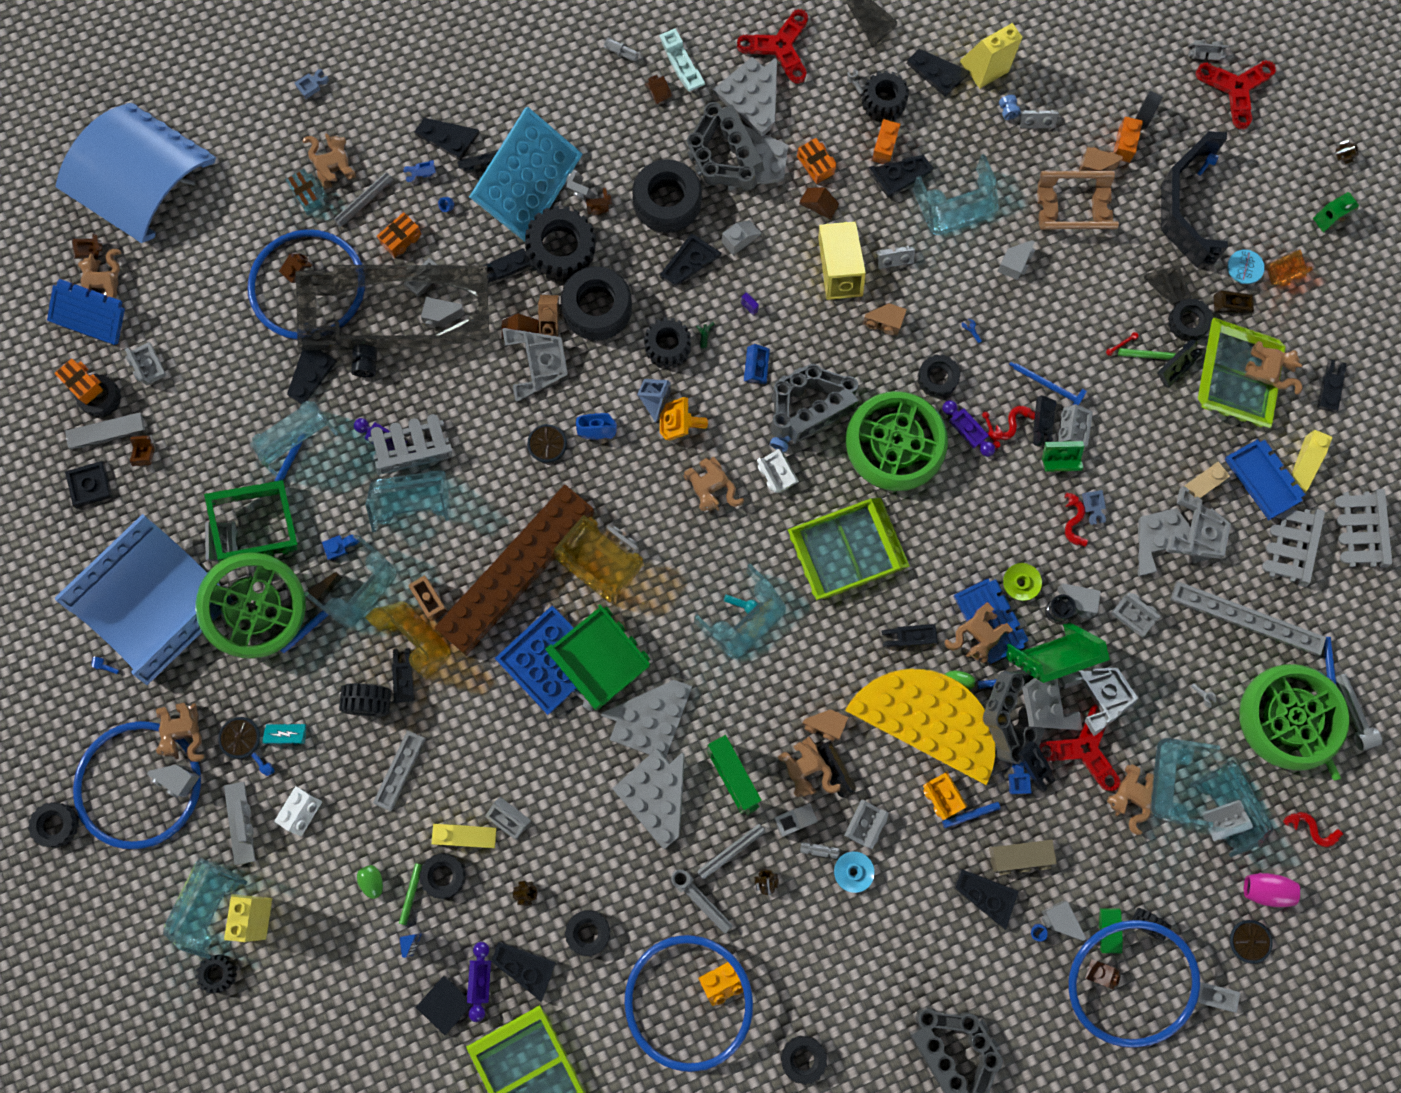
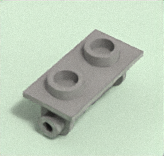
M1195 40L1194 43L1188 45V47L1192 48V50H1189L1188 57L1205 60L1206 53H1208V60L1221 61L1226 57V52H1223V50L1228 48L1229 45H1223V42L1219 41L1205 44L1204 40Z
M1023 110L1019 115L1021 119L1020 128H1055L1059 112L1053 110L1039 112Z
M907 245L895 248V252H892V249L879 250V252H876L878 269L913 264L915 248L913 249Z

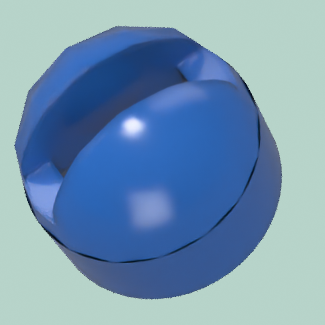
M442 197L439 199L438 206L442 212H449L454 208L455 203L452 198Z
M1035 924L1032 927L1031 936L1034 940L1040 942L1047 938L1048 931L1044 925ZM1039 928H1043L1038 935L1035 934Z

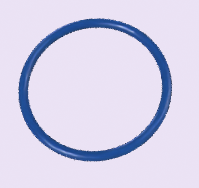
M298 230L275 239L257 256L248 278V297L257 318L271 331L286 338L296 340H311L325 337L342 328L359 309L365 292V272L355 250L340 237L321 230ZM302 237L323 238L342 247L354 262L358 275V288L353 304L341 319L322 330L301 333L283 329L265 316L257 302L255 282L259 268L265 258L285 242Z
M136 721L110 729L90 745L78 764L73 782V799L77 814L86 829L105 844L121 849H143L157 845L178 832L188 821L196 807L201 789V771L199 762H193L189 759L192 771L200 777L192 788L190 800L181 817L169 829L158 836L142 841L115 839L99 830L85 810L82 799L83 775L91 757L98 748L112 737L129 730L148 729L159 732V723ZM185 739L175 740L184 752L187 753V749L190 746Z
M1123 921L1098 931L1080 948L1069 973V997L1079 1021L1097 1038L1121 1047H1145L1169 1038L1190 1018L1199 997L1200 972L1190 947L1172 930L1149 921ZM1127 929H1147L1160 933L1172 940L1185 955L1192 977L1190 997L1178 1019L1165 1030L1139 1039L1115 1037L1097 1028L1085 1015L1077 995L1079 969L1088 952L1103 938Z
M682 935L658 942L639 958L627 981L624 1004L629 1029L642 1050L653 1060L665 1067L686 1072L703 1071L713 1068L730 1058L746 1038L753 1015V996L748 977L739 961L726 948L710 939L693 935ZM678 944H697L710 948L720 954L737 973L744 992L745 1012L738 1035L731 1045L718 1056L698 1063L674 1061L654 1050L640 1033L633 1012L634 986L643 966L659 951Z

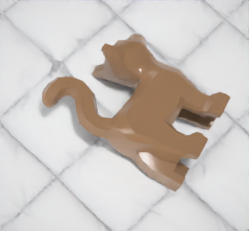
M327 133L325 137L328 147L332 151L326 154H315L319 148L317 138L307 136L303 139V143H312L308 155L317 170L318 179L324 190L332 187L330 181H338L336 175L332 174L338 170H341L348 180L356 178L354 170L349 167L348 157L344 151L346 139L337 136L330 137Z
M114 248L106 254L105 258L107 264L112 267L111 271L97 272L101 261L95 260L93 254H90L89 258L80 261L78 266L83 272L81 278L82 287L90 289V292L92 290L102 292L104 295H107V298L110 296L116 299L120 267L113 259V256L121 254V250Z
M1258 341L1253 346L1250 354L1261 359L1262 364L1261 366H1256L1253 361H1249L1245 368V371H1247L1245 376L1256 381H1262L1264 384L1273 385L1278 389H1286L1294 385L1295 394H1300L1303 389L1300 380L1296 378H1288L1283 382L1279 380L1282 366L1291 372H1295L1297 367H1302V364L1299 363L1298 352L1292 350L1284 353L1278 349L1265 348L1262 342Z
M714 456L710 460L705 458L700 462V467L707 471V474L700 477L692 468L684 472V479L692 482L694 491L700 498L699 508L701 511L720 510L719 502L712 493L724 487L728 488L726 499L731 506L737 507L743 504L744 498L734 499L735 485L728 479L725 472L722 471L720 463Z
M987 602L975 612L971 619L958 627L956 630V642L952 643L946 639L945 646L950 650L960 649L964 643L963 634L968 632L976 638L979 644L973 646L965 656H971L973 659L985 663L988 660L989 650L997 645L1004 633L1009 634L1013 629L1007 623L1001 624L994 629L989 625L988 621L994 620L997 615L992 612L994 608Z
M185 703L176 704V710L180 713V718L172 720L165 707L156 709V715L161 719L159 727L161 741L156 748L157 754L166 757L174 756L175 759H179L175 740L193 738V742L188 747L186 753L188 759L193 762L204 759L203 754H195V750L200 746L202 740L199 733V714L196 703L188 707Z
M810 736L793 746L796 751H800L802 754V758L799 760H794L788 752H784L777 757L780 761H784L787 766L788 775L795 783L794 795L796 797L817 793L806 777L820 770L824 773L822 779L823 789L831 794L840 790V784L830 785L831 769L825 764L816 744Z
M1131 764L1127 765L1124 769L1127 775L1121 782L1117 793L1109 796L1107 802L1111 805V809L1116 811L1115 816H1118L1120 813L1125 814L1128 801L1141 808L1142 814L1134 815L1129 820L1131 832L1141 835L1143 832L1137 827V823L1147 821L1150 817L1151 808L1155 803V798L1160 793L1163 782L1158 781L1157 776L1149 773L1145 777L1146 785H1141L1138 783L1140 768Z

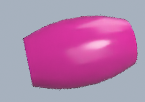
M1277 874L1247 875L1244 881V896L1264 906L1291 907L1299 902L1300 886L1297 882Z

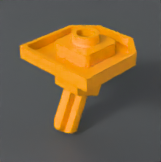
M686 397L666 403L660 413V434L665 440L671 441L688 435L689 428L706 429L708 426L707 418L692 417L691 413H688V398Z

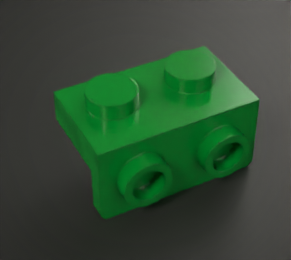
M1083 441L1045 442L1042 455L1045 471H1082L1081 459L1085 447Z

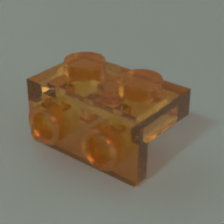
M1296 249L1265 264L1271 284L1280 285V287L1291 284L1293 279L1306 277L1307 273L1313 270L1312 266L1305 265L1301 249Z

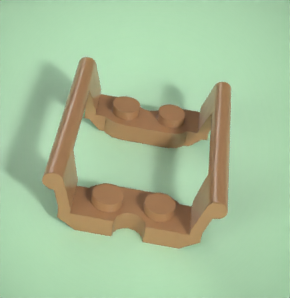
M1041 171L1037 189L1038 204L1044 208L1039 212L1040 229H1118V221H1113V211L1107 208V204H1110L1112 201L1111 185L1115 177V171ZM1059 178H1096L1095 193L1092 197L1094 221L1056 222L1058 218L1057 194L1053 191V187Z

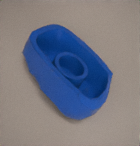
M609 413L587 414L576 418L577 434L582 438L593 440L612 439L616 435L617 424Z

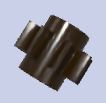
M1350 140L1340 142L1339 148H1336L1338 161H1344L1345 164L1354 162L1355 157L1359 155L1357 144L1350 143Z
M764 869L759 872V876L754 877L756 891L760 890L764 895H771L775 892V888L780 887L778 874H774L772 870Z
M519 881V886L513 887V898L518 901L517 905L531 906V901L537 900V889L533 886L532 881Z

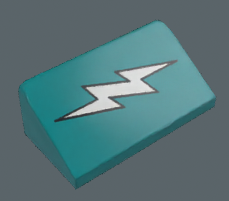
M266 724L262 743L305 744L306 724Z

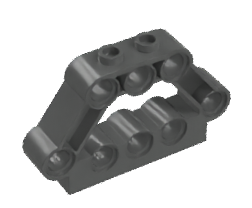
M708 103L704 108V115L697 127L687 138L690 150L687 154L691 162L695 161L697 166L694 167L698 176L702 175L705 182L711 186L722 184L741 187L744 190L753 189L757 185L756 174L764 171L761 157L734 106L731 104L722 109L719 103ZM719 125L721 126L723 137L729 142L731 152L736 154L739 166L717 164L713 161L711 151L707 148V145Z
M816 364L798 368L792 374L782 376L775 383L772 392V401L774 403V417L770 428L772 435L777 438L789 436L794 443H797L854 412L859 401L855 397L858 381L852 376H842L824 370ZM806 389H816L829 394L826 400H817L811 408L800 409L796 416L789 417V400L791 397H800Z
M1022 669L1013 672L1004 671L998 675L983 714V722L989 727L997 747L998 758L1001 761L1013 764H1020L1022 762L1018 753L1030 741L1035 742L1039 747L1045 731L1043 727L1029 726L1025 705L1019 710L1018 724L1014 727L1012 726L1010 713L1017 706V694L1022 690V687L1034 678Z
M928 1007L920 1008L915 1017L919 1027L911 1031L909 1035L943 1093H989L996 1072L1002 1067L1003 1060L998 1052L1000 1050L998 1043L994 1038L990 1039L987 1034L989 1029L983 1020L980 1021L977 1016L969 1012L954 1014L937 1012ZM925 1013H930L932 1016L929 1024H924L922 1021ZM966 1018H971L973 1022L972 1027L969 1029H965L963 1025ZM941 1028L964 1031L969 1036V1046L980 1055L979 1065L969 1091L966 1089L967 1083L965 1078L955 1071L953 1058L943 1051V1041L935 1036L931 1029ZM982 1036L984 1040L983 1045L976 1047L975 1039ZM931 1040H937L938 1047L934 1051L929 1049V1042ZM993 1055L995 1058L994 1064L987 1066L986 1058ZM947 1058L949 1066L946 1069H941L940 1061ZM959 1077L960 1085L957 1088H952L951 1080Z

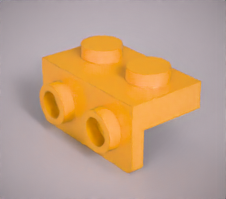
M948 772L923 785L925 796L927 799H931L936 815L939 818L941 817L943 821L968 807Z
M729 962L698 978L712 1006L720 1005L731 996L739 995L743 992L740 979Z

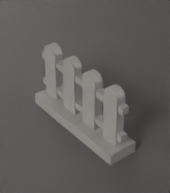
M431 414L427 417L428 424L420 425L419 420L413 418L408 423L409 428L402 429L399 423H392L390 425V432L384 434L381 428L374 427L368 440L375 447L376 454L373 455L377 474L381 475L452 458L451 445L448 438H444L441 429L444 426L443 420L439 421L437 415ZM430 430L431 442L425 443L422 431ZM411 434L414 446H406L404 435ZM392 438L395 450H387L386 439Z
M1377 489L1372 495H1370L1369 491L1363 492V495L1349 496V492H1344L1343 496L1337 497L1334 502L1337 508H1344L1345 513L1336 519L1337 525L1346 527V533H1342L1338 537V542L1341 545H1348V551L1340 555V561L1344 564H1349V567H1355L1356 563H1370V567L1377 566L1376 563H1379V568L1389 567L1392 564L1385 489ZM1350 508H1365V514H1351ZM1352 526H1366L1367 532L1353 533ZM1354 545H1368L1369 551H1354Z
M1289 509L1275 517L1281 520L1280 525H1273L1269 532L1271 536L1277 538L1276 543L1271 542L1266 546V552L1273 555V560H1267L1262 564V570L1270 573L1269 577L1274 578L1275 575L1290 578L1289 582H1295L1296 579L1299 580L1298 586L1307 587L1310 584L1325 514L1324 510L1317 509L1314 514H1310L1308 509H1305L1304 512ZM1286 522L1301 524V528L1299 530L1286 527ZM1307 526H1310L1309 532L1306 531ZM1282 540L1297 542V546L1282 545ZM1303 544H1307L1305 550L1302 549ZM1282 557L1294 560L1293 565L1279 563L1278 559ZM1299 561L1303 562L1302 568L1298 567Z

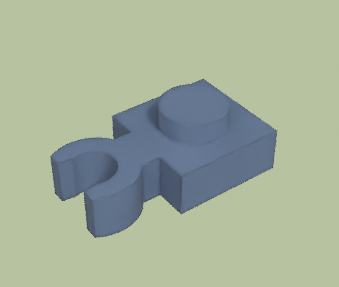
M318 69L314 76L308 73L294 84L304 98L307 99L320 91L319 85L327 84L329 79L327 76L320 78L324 73L322 69Z
M1103 491L1083 493L1085 512L1091 513L1089 517L1090 524H1097L1096 517H1098L1099 523L1106 522V517L1101 511L1106 509Z

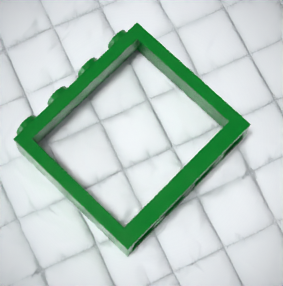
M283 480L204 494L218 563L228 557L241 553H262L274 557L275 554L283 553V555H288L297 550L298 544ZM280 494L290 541L223 553L213 506Z
M725 734L707 744V753L740 814L746 813V815H749L760 807L759 803L762 799Z

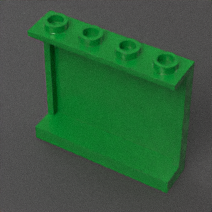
M600 604L597 610L553 646L550 644L545 648L546 652L595 711H598L650 667L649 661L651 660L644 650L642 652L636 647L638 643L632 636L627 637L624 633L626 630L619 621L615 622L611 618L613 613L607 606L603 608Z
M1072 623L1063 625L1064 637L1024 651H1020L1011 644H1006L1008 649L1006 655L1009 662L1042 683L1110 660L1106 641Z

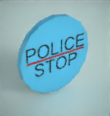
M1239 250L1230 256L1227 262V269L1235 281L1241 284H1252L1262 277L1264 263L1257 253L1251 250Z

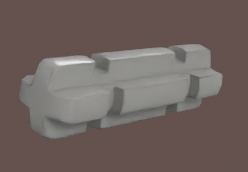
M802 842L800 846V852L804 854L811 853V855L821 857L830 856L833 859H838L839 848H829V846L817 844L810 845V843Z

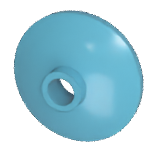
M848 852L837 860L834 867V876L842 889L852 893L862 892L873 882L874 866L871 860L863 853ZM852 868H855L857 870V874L855 876H852L850 874V870Z

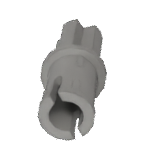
M609 37L604 43V48L616 53L618 57L623 56L632 61L638 59L639 53L626 47L625 43L621 44Z

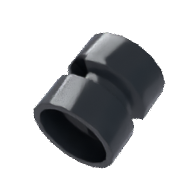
M369 345L354 346L352 359L355 361L352 362L351 374L362 378L374 377L377 366L374 363L377 360V348Z
M1065 594L1057 595L1045 606V616L1049 621L1056 624L1063 623L1072 617L1076 611L1075 601L1072 597Z

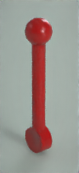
M1133 332L1129 338L1117 346L1107 349L1106 354L1111 356L1114 351L1131 340H1137L1138 333Z
M984 412L982 417L986 420L989 430L994 432L989 420L990 414ZM992 439L995 449H998L1001 445L1000 442Z

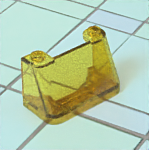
M583 515L554 548L555 559L607 602L614 605L643 567V558L636 552L627 554L599 531L596 520Z
M399 601L375 608L365 616L380 632L384 629H391L394 632L399 629L416 647L409 657V662L426 680L451 656L450 647L406 602Z

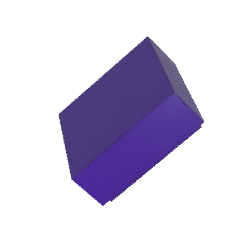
M746 292L741 297V304L754 316L758 313L759 304Z

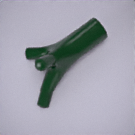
M711 322L708 326L704 324L703 329L699 325L696 326L700 332V348L707 349L708 335L711 328L715 325L714 322Z

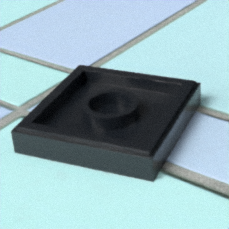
M99 461L65 471L74 508L113 497L105 462Z
M443 975L415 1008L441 1033L447 1035L473 1004L467 1003V996Z

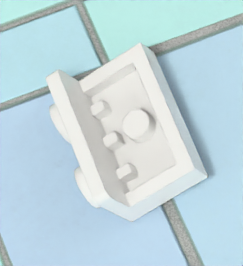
M777 449L765 458L757 459L759 463L758 469L766 476L768 480L766 483L771 491L781 493L799 482L782 449Z
M295 786L274 822L287 831L302 836L322 801Z

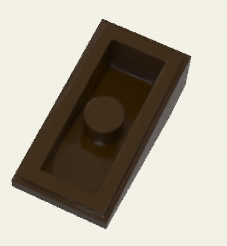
M1221 290L1213 296L1215 312H1254L1253 294Z
M335 571L305 592L306 598L313 607L317 608L341 580L342 576Z

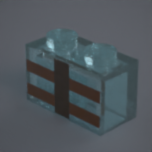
M302 169L285 179L307 215L326 205L323 199L326 196L321 187L316 188L315 184L317 181L312 173L308 174L305 169Z

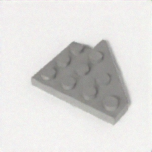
M751 57L713 89V93L727 106L732 104L738 116L761 136L765 135L775 126L777 59H773L763 67Z
M672 680L602 712V717L616 722L610 741L648 755L658 749L666 758L692 686Z
M656 749L612 789L659 845L666 849L680 836L685 754L681 753L669 763L663 754Z

